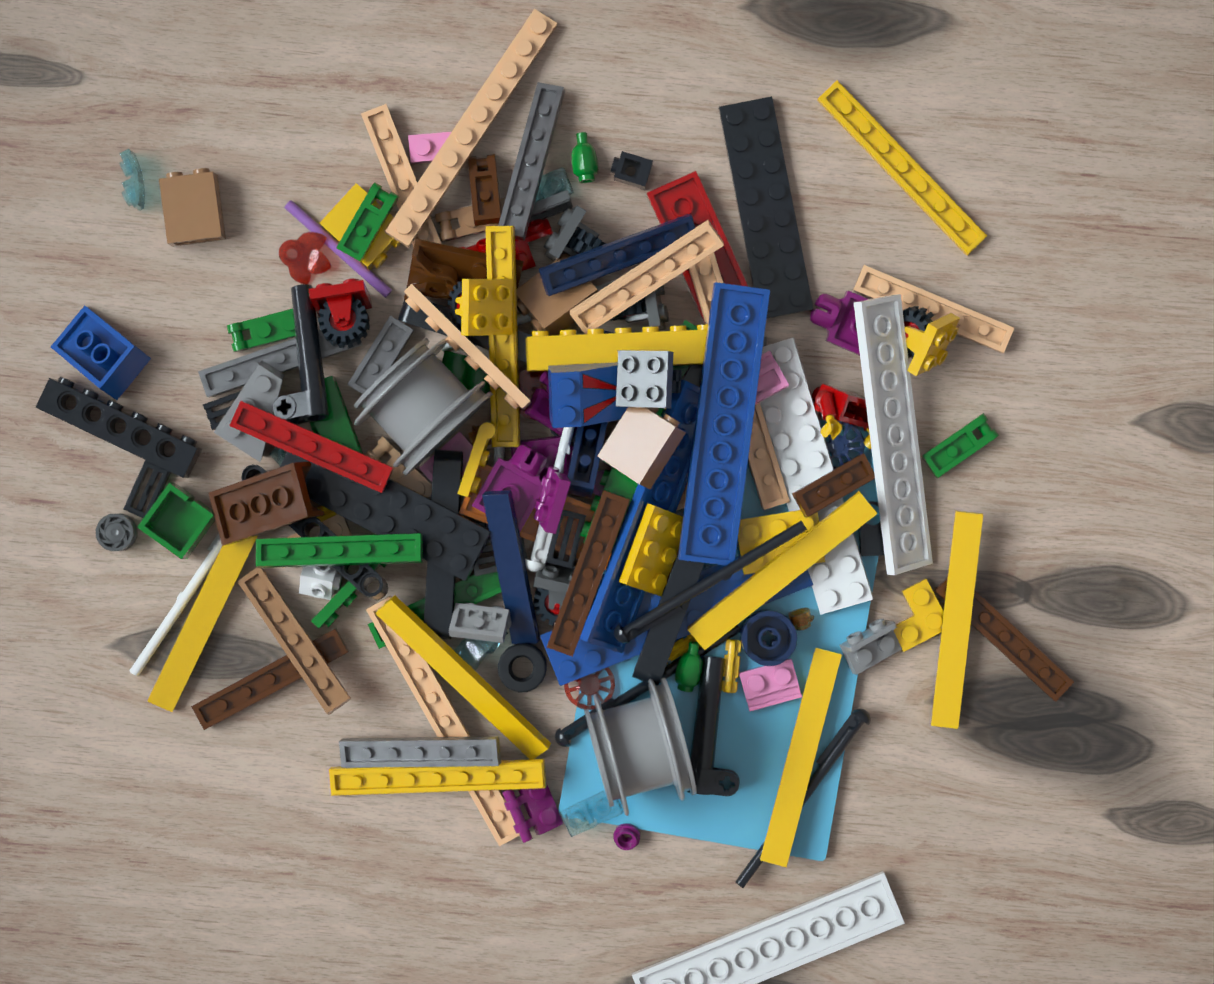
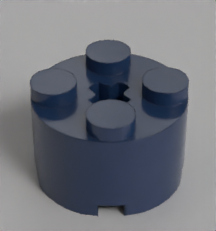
M766 609L757 611L747 617L741 628L740 641L744 652L754 662L763 666H776L786 661L794 652L797 645V632L792 622L785 615L775 610ZM770 630V633L775 635V639L770 640V644L766 645V641L762 640L761 637L766 635V631Z

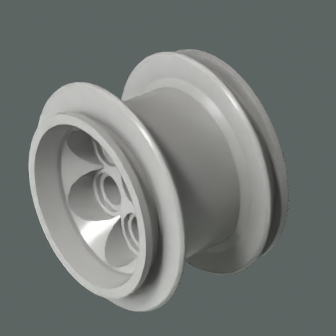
M428 338L423 339L379 377L354 404L356 409L364 408V411L355 420V426L362 424L372 417L403 450V454L394 462L393 467L403 464L406 467L403 471L405 476L428 458L435 449L439 448L493 395L491 391L485 394L481 390L486 384L485 381L468 390L436 355L446 345V339L439 341L430 349L427 347L430 342Z
M661 678V685L655 686L652 679L648 680L650 698L602 710L599 697L595 693L593 698L597 712L590 714L589 709H584L609 806L613 807V801L620 799L626 816L629 815L626 797L669 785H675L681 801L685 799V791L690 790L692 796L697 794L683 730L666 678Z

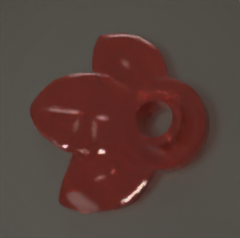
M305 232L297 240H287L280 246L279 258L288 266L290 276L296 282L309 284L311 273L321 274L331 269L330 261L323 252L319 251L327 239L325 235L317 232ZM295 249L297 257L290 258L287 251Z

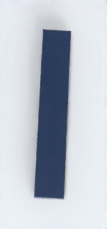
M687 214L539 268L546 295L557 294L646 261L695 229L692 215Z
M511 490L485 491L482 497L504 607L510 611L511 627L509 632L512 644H537L540 640L512 492Z

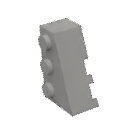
M261 360L218 424L214 433L261 462L267 442L229 425L240 401H244L274 415L273 404L279 397L284 374Z

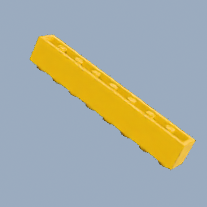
M708 324L697 325V330H686L685 325L670 326V331L660 332L659 327H642V332L632 333L631 328H615V333L604 334V329H588L587 334L576 335V330H560V335L549 336V331H533L532 336L526 338L527 372L548 371V366L614 363L618 362V350L674 352L673 366L703 365Z

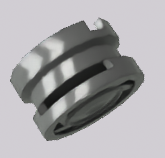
M125 514L106 515L98 522L96 527L98 543L109 551H124L130 548L136 542L138 536V528L135 521Z

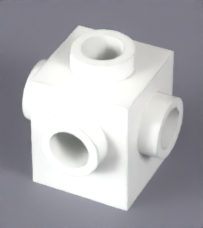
M333 566L303 567L300 575L299 594L331 600L334 590L339 591L342 575L338 574V571Z

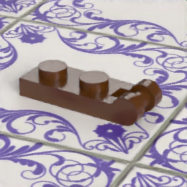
M495 154L487 155V158L479 159L476 156L469 157L468 165L474 224L479 226L499 223L501 207ZM488 168V171L478 172V169Z

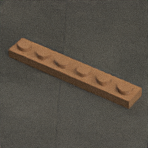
M255 568L238 580V584L326 714L330 715L350 701L351 697L264 569Z

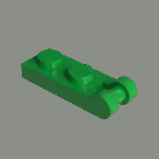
M374 182L336 248L362 262L390 211L397 203L399 195L384 191L381 185ZM376 199L384 203L381 209L372 205Z
M293 308L227 325L228 334L232 335L234 342L231 344L233 352H240L296 337ZM250 330L252 339L244 340L242 331Z
M984 413L921 456L936 478H939L999 436L995 428L991 429L986 422L988 418ZM976 428H978L981 434L983 435L978 440L972 433V431Z

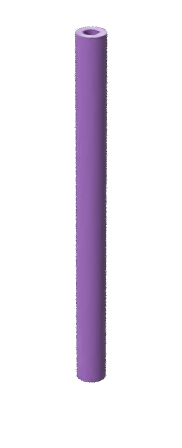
M290 200L284 208L382 296L386 298L392 292V289L362 262L338 250L336 247L339 242L297 204Z

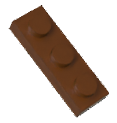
M862 453L793 492L792 495L806 518L875 479V473L865 454Z

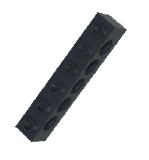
M59 376L58 380L49 378L35 408L182 478H189L202 451L201 448L196 446V440L183 434L180 439L171 434L173 429L160 423L155 427L147 423L148 417L133 411L132 415L123 412L124 406L112 400H108L107 403L98 400L99 394L87 388H84L81 392L73 388L74 382ZM74 395L77 399V405L74 409L69 410L66 406V400L69 396ZM99 407L102 415L98 421L94 422L90 417V413L93 408ZM122 418L126 422V429L119 434L115 430V423ZM144 430H147L151 435V440L147 445H142L139 440L140 433ZM168 442H172L176 448L175 453L171 457H167L164 453V446Z

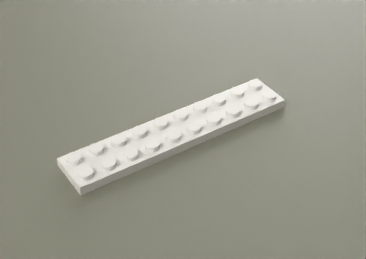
M901 294L854 302L887 575H897L933 564L910 372L907 371L909 360Z
M790 338L764 346L762 349V354L771 351L789 387L761 401L760 405L790 500L787 503L789 511L800 510L792 493L834 470L825 437L820 432L821 424L817 411L814 408V401L795 339ZM843 497L818 511L819 522L844 503ZM854 533L825 555V562L815 563L807 569L813 582L812 588L820 615L874 599Z
M882 871L632 973L635 984H757L902 925L904 920L885 873Z

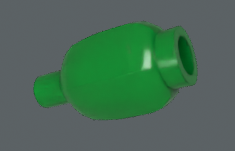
M580 132L576 134L577 145L572 150L573 173L578 177L579 183H591L595 181V175L599 171L598 159L594 147L588 143L587 133Z
M689 641L687 652L683 653L679 658L675 672L678 690L693 692L694 687L700 681L702 658L698 654L700 646L698 642Z

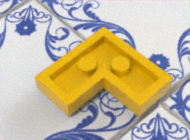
M923 579L901 591L913 613V616L897 623V628L893 630L902 648V652L941 633L944 611L927 579Z

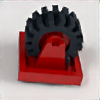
M347 279L343 283L335 285L322 283L318 284L316 288L309 289L310 300L320 317L318 318L319 328L325 339L329 340L331 345L336 346L337 344L339 348L343 349L344 345L352 348L354 347L352 343L357 342L358 345L362 343L361 337L366 338L368 335L366 330H370V319L366 309H372L371 297L364 280Z

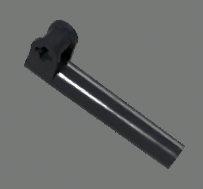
M300 284L291 288L301 392L280 396L273 404L275 416L296 425L329 418L317 316L309 295V289L313 287L308 284Z
M703 656L690 761L697 794L732 796L739 788L740 780L738 774L730 769L714 767L725 658ZM725 776H730L731 782H735V785H730L729 789H724V784L720 783V781L725 779Z

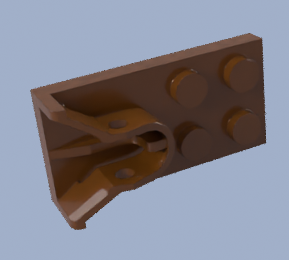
M420 239L415 240L406 289L412 284L424 296L452 299L449 296L450 291H454L452 287L458 285L457 282L462 281V279H487L486 253ZM516 260V289L519 286L524 262L521 260Z
M311 462L291 463L209 492L222 546L230 545L310 517L324 516L323 510L311 505L305 483V478L312 467Z

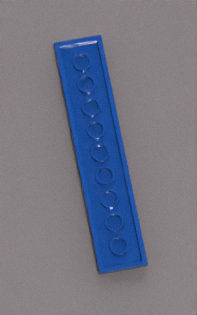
M717 282L713 284L678 554L679 560L728 565L735 560L770 290Z
M681 379V393H672L671 408H666L665 414L680 422L678 428L686 433L652 488L648 489L642 485H637L580 639L619 653H623L626 643H620L616 640L614 629L618 624L624 627L636 619L646 592L619 582L647 503L676 513L688 481L700 387Z
M717 564L702 570L698 582L726 565ZM741 569L728 580L724 581L723 579L708 590L692 598L676 640L690 635V632L687 630L689 625L755 573L744 575L743 569ZM808 570L804 571L763 605L813 586ZM646 592L636 619L658 607L661 596ZM552 630L541 634L540 637L559 685L562 686L640 655L649 630L626 643L623 653L588 643L579 638L573 657L547 648Z

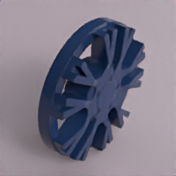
M838 421L841 425L846 426L844 436L838 434L832 440L829 434L827 437L830 440L826 444L829 452L832 454L831 460L834 457H838L840 460L839 466L844 464L842 456L846 455L847 460H851L852 458L849 457L848 452L854 450L859 452L860 455L864 453L865 444L863 443L862 433L855 425ZM852 429L857 434V437L848 440L846 437L847 433ZM860 442V446L850 447V443Z

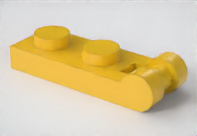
M486 422L479 427L457 494L471 497L472 493H477L481 483V478L477 477L480 467H486L490 452L486 451L489 440L495 438L498 432L494 424Z

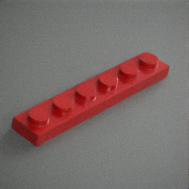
M244 401L239 402L229 425L380 493L384 492L394 469L392 466Z

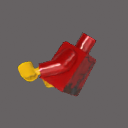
M822 384L820 387L815 388L812 393V398L815 402L814 408L816 411L821 412L823 420L827 421L820 430L822 436L826 438L830 434L832 440H834L842 431V425L838 421L863 427L864 431H868L869 435L864 438L863 443L868 449H871L865 397L827 384Z

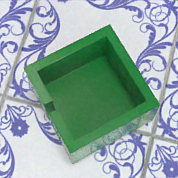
M169 483L137 528L180 559H188L215 522L213 510L199 500H194L195 497L178 484Z

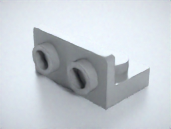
M456 603L449 627V635L451 637L504 643L507 628L511 627L510 611L499 606L486 607L478 606L474 603Z
M884 619L875 620L869 624L870 628L863 632L858 631L850 634L846 638L847 641L840 644L852 674L857 675L902 650L893 631L897 628L895 622Z

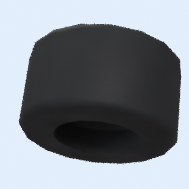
M520 643L508 647L498 662V675L502 683L509 690L518 693L536 689L543 682L547 671V662L543 652L532 644ZM519 657L528 658L533 664V671L526 678H519L512 671V664Z

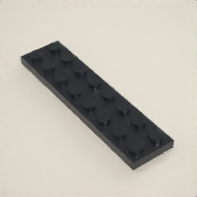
M771 96L720 106L718 109L752 284L754 288L770 290L766 319L813 310L773 98Z
M287 452L280 467L291 463L309 461ZM311 462L312 467L305 478L309 498L312 501L377 535L421 533L423 539V559L464 581L468 580L490 537L488 529L389 478L384 492L380 493Z

